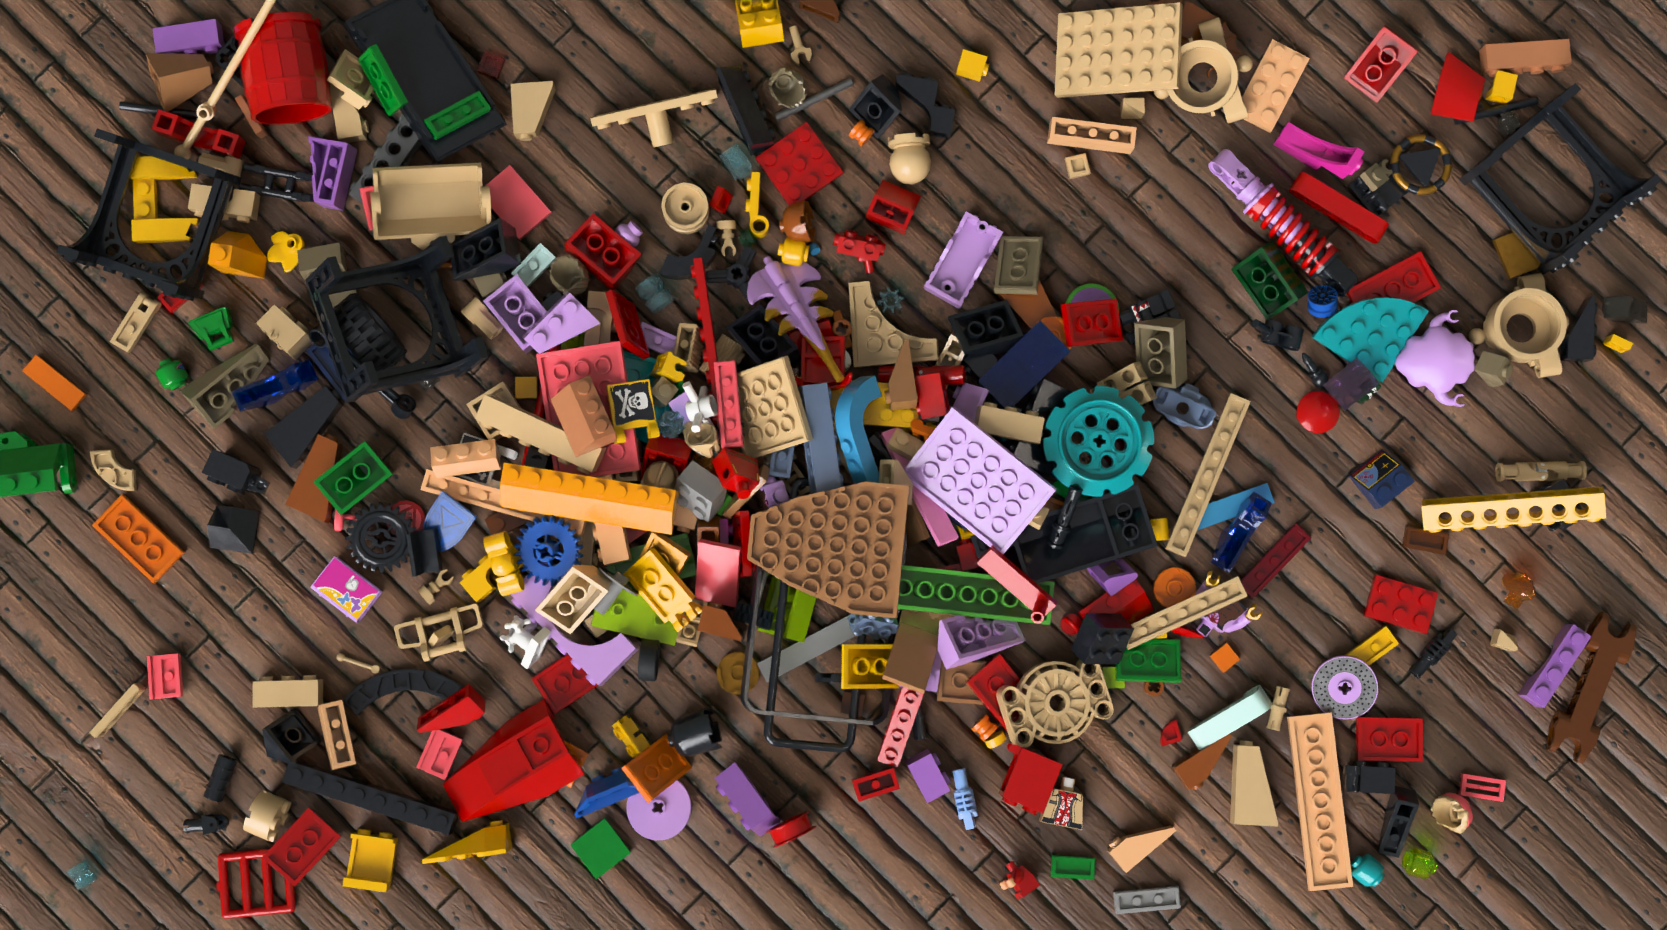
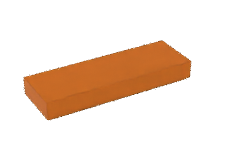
M35 355L22 370V372L71 411H74L87 396L86 393L39 355Z

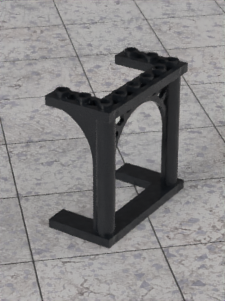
M1576 83L1549 102L1459 179L1464 186L1470 183L1540 262L1541 266L1537 269L1542 275L1549 271L1554 273L1559 268L1562 269L1567 264L1574 262L1579 257L1578 252L1593 240L1591 236L1595 232L1601 233L1609 226L1607 222L1610 219L1614 221L1624 213L1622 209L1626 205L1631 207L1636 202H1640L1645 197L1653 194L1658 189L1656 185L1662 181L1657 174L1650 178H1639L1621 170L1602 153L1572 119L1562 105L1581 90ZM1544 119L1585 164L1593 181V199L1589 210L1577 223L1564 228H1547L1528 219L1486 172L1489 167L1503 156L1502 154ZM1600 181L1603 183V186L1606 185L1607 187L1601 188L1599 186ZM1601 193H1608L1612 196L1613 201L1611 203H1604L1599 199V195ZM1597 206L1605 208L1598 211V213L1595 211V208ZM1583 221L1587 223L1586 226L1582 224ZM1541 232L1546 234L1545 242L1543 240L1544 237L1540 235ZM1570 232L1572 235L1567 239L1565 234ZM1553 234L1560 236L1561 244L1559 248L1552 246L1551 238Z
M97 128L94 137L118 144L98 209L89 228L74 244L69 246L59 245L57 253L64 255V260L93 267H97V264L104 266V271L116 274V271L122 272V277L133 281L136 278L142 279V284L150 287H155L156 284V288L161 289L166 296L191 301L194 298L202 299L205 291L201 290L200 286L208 265L211 243L216 240L233 185H240L242 177ZM138 152L214 177L212 188L192 244L182 255L167 262L153 263L140 259L127 248L120 235L118 225L119 211ZM111 232H113L115 235L114 239L108 240V237L111 238ZM113 244H118L120 246L119 252L114 256H109L107 253L108 248ZM125 254L128 256V261L120 258ZM189 258L188 263H186L187 265H189L188 268L183 263L184 259ZM143 263L146 265L144 269L141 267ZM176 264L182 270L180 279H176L172 274V267ZM161 268H165L166 274L163 272H159V270Z
M447 236L438 237L424 251L390 263L341 272L336 256L328 257L305 279L347 403L354 402L365 394L454 374L455 378L461 377L489 357L488 348L482 336L472 339L464 346L463 339L459 336L456 319L452 316L449 299L445 296L442 279L438 276L437 269L453 256V248L451 243L448 242ZM410 276V278H409V280H408V284L404 283V281H403L402 279L407 280L408 277ZM421 278L424 286L422 290L415 289V279ZM376 285H394L413 294L423 304L431 321L432 337L425 354L417 361L403 366L375 371L373 362L369 361L364 362L354 370L329 295ZM435 345H444L447 355L439 353ZM430 354L435 357L433 360H430Z

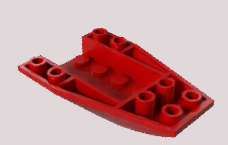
M545 699L503 724L443 783L462 822L548 797L585 775L578 759L570 753L553 721L555 717Z

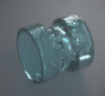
M86 860L66 872L69 878L75 879V887L78 891L98 879L95 873L88 870L90 865Z

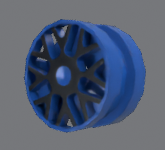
M1320 285L1310 289L1307 299L1308 311L1311 315L1318 318H1326L1337 312L1338 293L1333 287Z

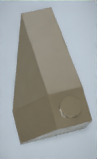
M254 344L197 377L180 392L206 422L215 429L233 414L235 405L240 398H244L246 389L252 381L257 379L269 359L259 345Z

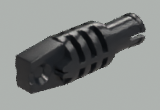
M1446 628L1442 634L1437 633L1420 652L1421 657L1409 669V672L1417 679H1420L1430 666L1436 665L1446 652L1449 651L1453 646L1451 642L1458 634L1452 628Z

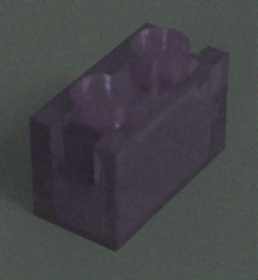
M1356 358L1338 374L1331 377L1323 386L1345 411L1379 383L1364 364Z

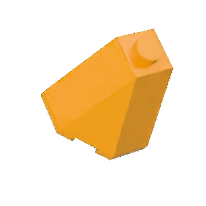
M227 231L211 243L208 265L224 274L264 279L267 257L250 234Z

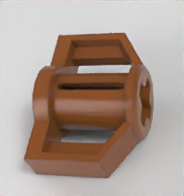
M840 310L835 311L832 316L834 336H845V350L852 349L850 340L851 324L846 319H843Z

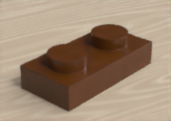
M501 512L484 519L491 535L503 531L508 533L530 521Z

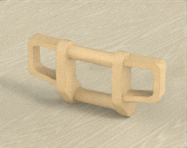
M472 604L461 608H450V611L425 618L417 617L413 621L395 625L394 631L399 648L420 647L422 659L426 662L431 660L432 657L458 650L459 652L466 651L465 634L482 628L484 623L479 605ZM474 609L478 624L464 630L459 612ZM452 619L457 642L430 649L425 626ZM415 624L420 643L404 644L400 632L401 628Z

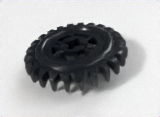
M382 502L379 503L378 509L371 503L370 511L362 507L363 515L355 513L357 521H349L354 527L346 529L347 532L351 533V536L345 537V540L352 542L346 548L354 549L350 556H358L356 564L363 561V569L371 565L372 572L377 567H379L381 573L384 572L385 567L392 572L393 564L400 568V560L405 563L408 562L405 554L409 555L406 534L414 531L416 527L408 526L413 519H404L407 512L398 514L399 506L392 511L391 503L387 505L386 509H384ZM378 522L388 523L391 527L389 529L380 527ZM376 523L377 529L374 532L367 530L372 524ZM392 528L395 529L397 537L392 536L390 532ZM381 532H384V536L387 537L388 540H384L381 543L379 542V538L375 535H379ZM365 538L371 539L373 545L370 548L367 546ZM388 544L395 545L391 551L387 552L386 546ZM374 546L383 548L384 553H376L371 549Z

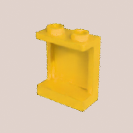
M358 829L357 832L351 833L350 838L353 839L347 876L344 877L342 886L379 892L389 891L398 838L392 837V833L379 832V835L371 834V830Z

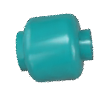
M1365 854L1362 857L1358 855L1351 863V866H1353L1352 876L1365 887L1371 885L1375 887L1384 878L1383 865L1370 854Z

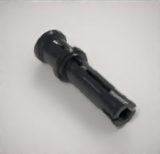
M1077 485L1069 486V491L1062 505L1059 517L1052 523L1051 535L1046 539L1047 545L1052 548L1064 549L1066 535L1071 531L1070 522L1083 491ZM1072 500L1071 506H1070L1069 511H1068V513H1067L1068 506H1069V504H1070V501Z

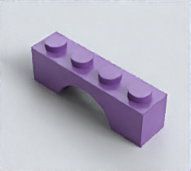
M1564 624L1553 641V649L1548 659L1535 674L1528 678L1518 695L1535 707L1545 708L1592 636L1574 624Z

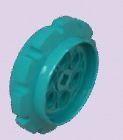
M1095 386L1092 394L1088 393L1085 388L1072 392L1063 398L1064 408L1054 407L1045 424V429L1050 431V436L1043 438V452L1047 462L1053 461L1055 463L1052 473L1066 487L1073 484L1083 489L1081 494L1101 497L1105 489H1108L1111 494H1117L1130 488L1134 484L1132 480L1133 475L1142 476L1152 459V454L1147 452V447L1154 444V432L1151 422L1142 420V414L1145 413L1144 408L1130 395L1125 396L1123 399L1120 398L1118 395L1119 390L1116 388ZM1088 415L1093 416L1096 420L1093 427H1088L1085 423V418ZM1110 418L1117 422V428L1114 431L1109 430L1106 425ZM1074 432L1082 435L1080 444L1072 442L1071 436ZM1100 436L1103 444L1097 447V443L1093 442V439ZM1117 439H1122L1125 443L1122 451L1117 450L1114 446ZM1082 452L1089 454L1090 461L1088 464L1080 462L1079 456ZM1105 455L1111 459V465L1108 468L1103 467L1101 464V458Z

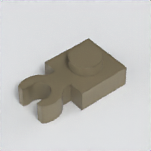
M1387 159L1379 164L1375 163L1360 175L1372 192L1388 181V177L1393 173L1392 169L1388 170L1385 166L1388 162Z

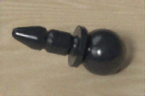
M1302 353V359L1310 371L1308 375L1312 377V383L1316 387L1326 386L1329 382L1328 374L1322 371L1321 366H1316L1310 356Z

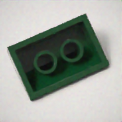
M1273 240L1231 269L1266 320L1271 319L1308 294V290Z

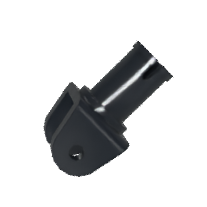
M211 813L201 815V818L185 819L183 826L189 825V827L183 829L185 833L202 831L203 835L226 829L229 825V820L225 815Z

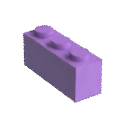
M216 19L153 28L156 53L198 54L206 52L207 54H215L224 46L222 25Z

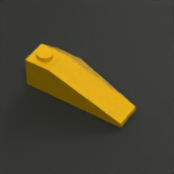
M503 820L491 821L490 826L422 859V864L449 861L456 857L457 859H466L476 854L477 857L507 853L512 849L509 823L503 824Z

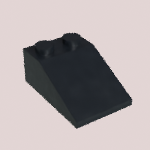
M501 218L451 243L453 248L451 264L455 281L503 273L521 264L516 228Z
M1007 300L948 316V320L964 354H999L1018 348L1023 338V333Z

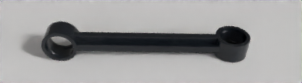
M318 324L309 332L310 341L318 348L326 347L328 349L320 324ZM348 351L354 370L362 365V362ZM392 388L378 391L380 395L392 404V413L400 419L409 418L416 408L415 400L409 395H399ZM398 403L406 405L409 410L402 409Z

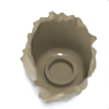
M785 66L771 74L768 82L772 97L775 101H778V105L791 109L799 106V104H803L807 94L805 93L804 79L798 72L787 69Z
M570 254L557 257V260L551 264L552 267L550 269L552 284L563 294L567 291L573 296L583 293L589 286L590 281L586 266Z

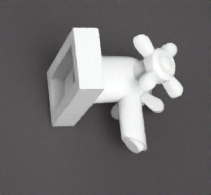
M515 615L514 620L511 623H506L504 626L505 629H509V634L506 636L501 635L500 640L505 641L509 646V653L514 651L515 644L524 649L525 655L521 665L529 669L541 657L551 631L543 627L534 636L531 632L537 628V623L533 624L531 619L523 620Z

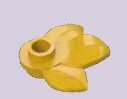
M284 231L277 232L271 236L274 245L268 250L267 260L274 263L282 262L284 271L288 273L297 266V250L304 249L305 242L298 234L289 235Z

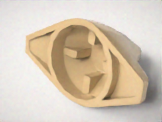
M687 422L683 425L685 442L692 450L707 458H711L713 452L717 453L720 450L718 434L712 424L701 423L699 432L692 431L693 422Z

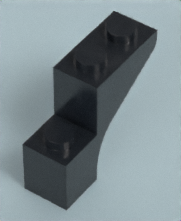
M910 73L897 74L896 88L928 115L930 121L929 136L950 139L955 109H951L950 106L944 104L934 106L939 81H934V78L928 76L917 78Z

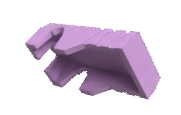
M966 211L953 237L945 247L939 262L934 267V271L930 274L929 280L926 281L924 289L956 308H961L964 299L968 296L969 290L972 289L974 281L980 275L1003 232L997 229V226H988L986 221H980L977 215H972ZM981 224L985 226L984 230L979 228ZM946 285L950 286L951 289L949 291L945 290Z

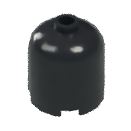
M711 707L680 716L672 722L668 741L670 746L675 747L680 755L693 756L722 748L718 744V742L722 741L718 721L713 722L711 715L714 712Z

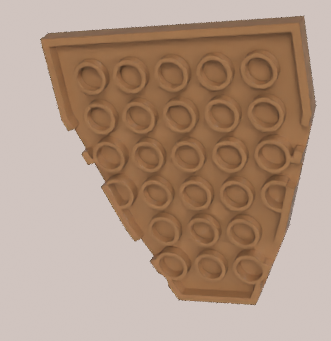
M861 482L800 496L751 515L747 559L779 578L787 585L851 614L897 618L910 486Z

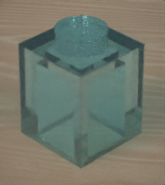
M737 143L719 155L720 161L734 180L738 178L743 179L751 173L752 164Z

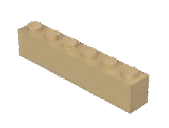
M491 394L484 395L475 419L481 421V426L488 429L494 427L500 430L499 434L508 438L514 436L519 439L518 442L527 447L533 445L539 448L538 452L547 456L553 454L558 457L557 460L566 465L572 463L578 466L577 470L586 474L598 470L607 447L603 446L575 457L563 427Z

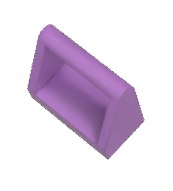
M1123 558L1087 568L1090 575L1110 596L1116 594L1138 577V574ZM1114 561L1123 573L1108 576L1102 569Z

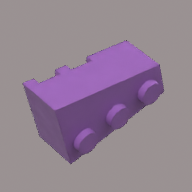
M308 136L312 154L310 162L313 167L312 186L314 202L324 208L344 211L357 149L348 143Z
M736 762L715 777L718 783L716 785L717 790L722 796L727 795L730 799L728 805L735 814L739 812L743 817L740 821L747 831L751 829L761 837L768 829L781 822L780 818L773 813L767 801L762 798L754 784Z

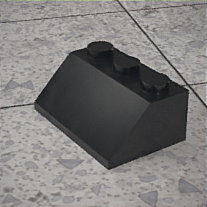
M761 304L726 326L729 333L757 365L784 356H788L791 366L800 361L798 346L786 333L782 336L778 334L779 325L773 318L765 321L766 310Z

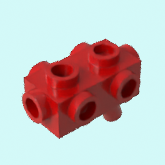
M852 230L835 233L833 245L837 246L836 253L855 256L858 261L864 262L866 273L874 272L873 261H878L879 255L883 256L886 244L881 243L877 236L866 234L864 237L857 235V232Z

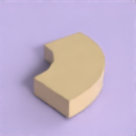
M114 450L90 451L94 469L109 485L125 491H137L136 470L127 469L120 465L115 457Z

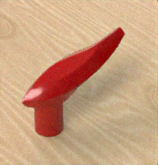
M1184 625L1172 630L1173 633L1185 637H1204Z

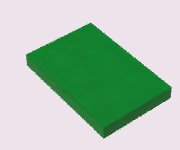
M377 44L370 46L358 58V62L387 115L391 116L397 113L408 101Z
M1152 639L1130 650L1126 647L1119 664H1115L1116 681L1181 683L1180 639Z

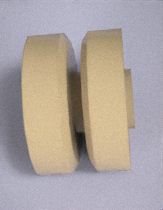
M683 182L675 184L665 193L661 207L665 221L672 230L688 235L698 232L705 226L709 219L710 209L707 197L701 188L694 184ZM684 206H688L689 209L684 211Z

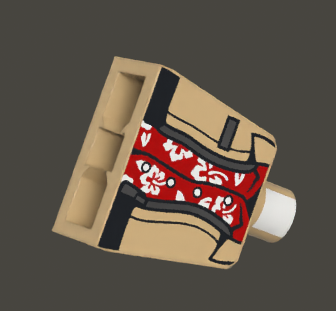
M1062 777L1061 788H1053L1044 813L1040 814L1039 821L1082 830L1083 794L1073 792L1075 779Z

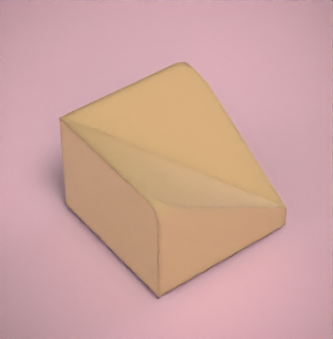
M1123 98L1120 104L1121 118L1142 119L1145 114V98Z
M1494 629L1490 641L1491 646L1507 651L1518 650V645L1513 635L1505 633L1501 629Z

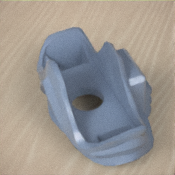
M1185 383L1184 386L1180 385L1176 389L1159 387L1155 391L1157 396L1153 400L1155 409L1174 424L1182 427H1194L1196 429H1203L1212 425L1216 411L1212 408L1209 400L1199 393L1197 387ZM1180 402L1187 403L1189 409L1186 414L1182 415L1177 412L1176 407Z

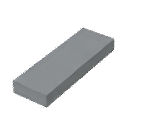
M1179 886L1113 891L1115 914L1181 908Z

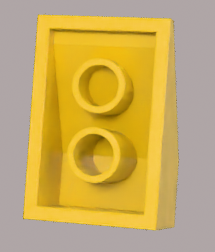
M842 644L841 689L899 688L898 684L882 679L893 644Z

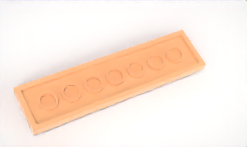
M1332 713L1287 717L1308 890L1317 891L1353 887Z

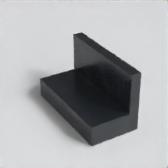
M437 528L419 529L406 534L412 577L423 573L442 571L443 566Z

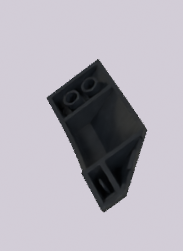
M1136 484L1117 494L1108 493L1101 497L1077 503L1070 522L1071 531L1067 533L1064 541V549H1055L1046 543V539L1050 537L1053 529L1052 523L1059 517L1062 509L1060 508L1048 512L1039 530L1028 524L1003 555L1038 584L1154 548L1158 544L1139 485ZM976 535L971 536L977 557L980 558L990 547Z

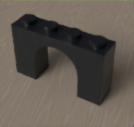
M1036 379L1029 388L1030 395L1023 404L1021 413L1026 414V411H1033L1039 413L1040 416L1044 411L1053 410L1054 407L1064 408L1063 398L1072 392L1045 379ZM1016 440L1009 441L1006 448L1031 469L1046 477L1056 478L1052 473L1055 463L1053 461H1046L1043 448L1039 444Z

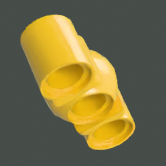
M503 531L484 537V547L488 558H491L492 570L498 576L496 581L500 594L506 596L524 591V580L520 569L517 570L518 564H516L517 560L514 553L511 552L513 548L508 533Z

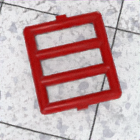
M270 848L220 853L218 855L219 882L216 883L217 891H220L221 914L224 919L291 913L295 911L294 886L287 879H285L286 904L274 905L271 865L262 858ZM261 858L265 906L252 907L249 859ZM240 860L243 908L230 910L227 861Z

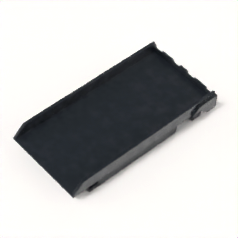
M386 0L346 20L345 29L362 53L370 46L377 44L408 101L400 111L429 155L438 162L506 126L507 124L495 108V103L442 23L438 22L434 16V11L428 1ZM480 91L491 107L490 112L435 140L424 124V120Z

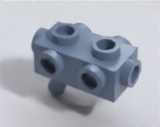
M850 614L847 618L851 631L856 636L866 634L875 640L880 638L887 639L891 634H895L898 629L896 618Z

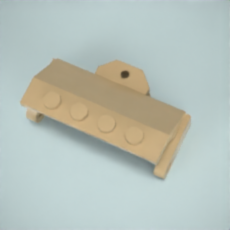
M481 163L372 168L374 192H370L374 240L411 238V243L425 250L438 237L447 236L448 242L452 243L455 240V235H467L491 223L490 188L482 184Z

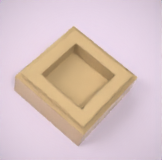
M1086 153L1065 157L1069 179L1091 174Z

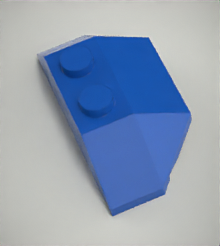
M622 767L611 771V776L604 778V775H600L591 779L592 783L586 785L574 815L576 818L583 817L640 792L621 769Z

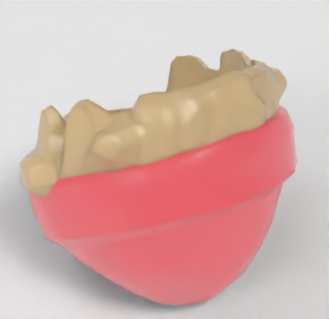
M1449 792L1438 796L1433 803V807H1431L1432 816L1436 818L1437 824H1441L1456 833H1463L1472 823L1473 814L1469 802L1464 797Z

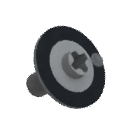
M599 567V570L611 580L609 591L594 607L596 611L605 615L623 589L635 596L639 595L628 584L630 579L619 571L613 574L607 569Z

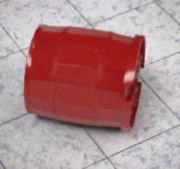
M277 12L267 15L240 62L244 94L248 102L251 120L254 122L269 125L295 124L315 120L331 113L330 82L327 81L329 72L325 48L320 35L322 25L318 17L316 20H312V14L303 12ZM252 18L245 19L235 25L234 36L238 40L239 46L253 23Z

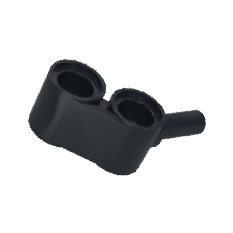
M1255 319L1252 322V326L1262 333L1261 342L1280 346L1291 351H1299L1304 329L1291 325H1286L1284 328L1283 323L1274 320H1265V323Z

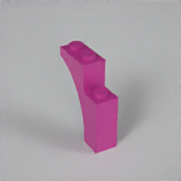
M1290 122L1283 127L1273 144L1312 169L1317 170L1322 166L1342 179L1348 174L1352 176L1364 161L1361 157L1365 151L1360 148L1344 147L1324 141L1301 130Z

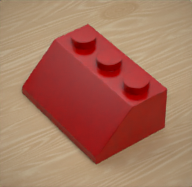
M594 213L565 242V252L582 262L593 276L612 290H615L623 282L642 255Z
M1135 579L1113 596H1110L1105 591L1077 611L1082 620H1084L1086 613L1121 614L1130 624H1133L1152 612L1154 608L1145 591Z

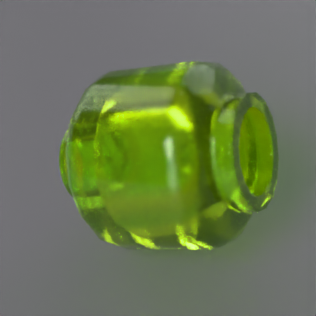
M1412 848L1405 852L1402 858V867L1405 868V872L1410 876L1427 879L1431 874L1435 873L1437 862L1431 852Z

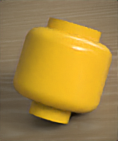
M787 237L784 243L779 244L778 256H782L783 264L801 266L803 262L807 263L809 246L806 245V242L795 241Z

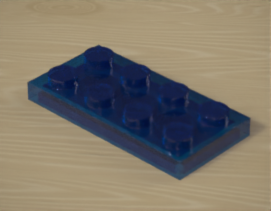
M1040 320L978 381L989 390L1004 408L1014 407L1070 350Z

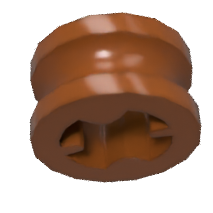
M1144 682L1143 684L1144 692L1149 696H1159L1164 690L1163 682H1153L1159 684V687H1156L1158 689L1157 692L1149 691L1148 686H1151L1149 685L1150 682Z

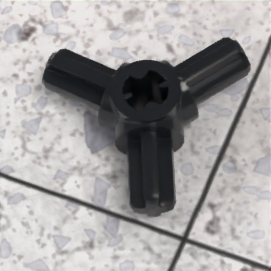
M745 246L738 261H734L732 266H726V270L707 271V283L727 282V285H733L735 289H739L749 303L747 298L748 282L751 279L749 276L751 271L749 266L756 254V250L750 246ZM737 271H741L742 278L734 279L733 273L736 272L737 274Z

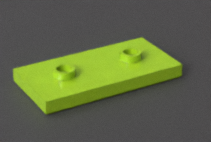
M625 589L620 592L605 615L594 609L590 625L648 640H659L661 643L675 646L678 634L670 621L664 623L640 593L638 596H635Z

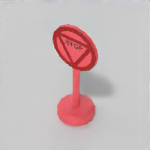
M407 500L399 501L392 505V511L396 507H400L398 514L407 512L405 520L413 519L408 525L409 527H416L415 530L423 529L425 515L419 505ZM335 509L334 530L342 531L345 519L357 520L355 514L344 513L340 515ZM392 528L390 532L397 537L395 529Z

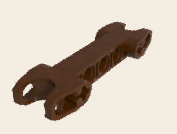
M1599 612L1586 631L1587 634L1592 636L1584 649L1590 651L1567 711L1557 710L1548 729L1546 749L1556 752L1563 740L1569 737L1575 745L1573 761L1581 764L1584 763L1598 741L1601 729L1592 723L1616 662L1625 665L1632 654L1637 626L1627 623L1617 637H1613L1608 631L1610 618L1606 612Z

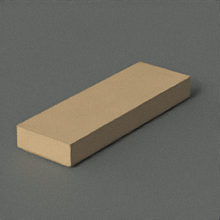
M133 683L89 733L94 738L103 737L146 690V687L141 683Z

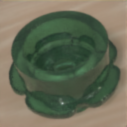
M749 228L744 231L740 230L741 235L738 238L743 247H752L756 240Z

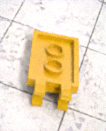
M654 547L623 573V575L630 579L629 582L664 623L670 621L677 632L690 623L703 610L700 604L692 601L696 596ZM684 611L686 612L689 619L682 614Z

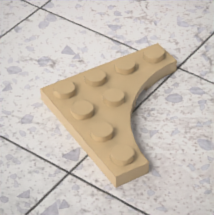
M870 281L848 283L854 368L895 365L904 340H909L912 363L939 361L937 338H919L898 330L886 320L877 307Z

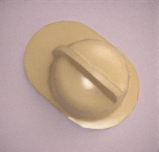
M654 462L646 469L640 485L675 490L676 481L679 476L678 471L669 462Z

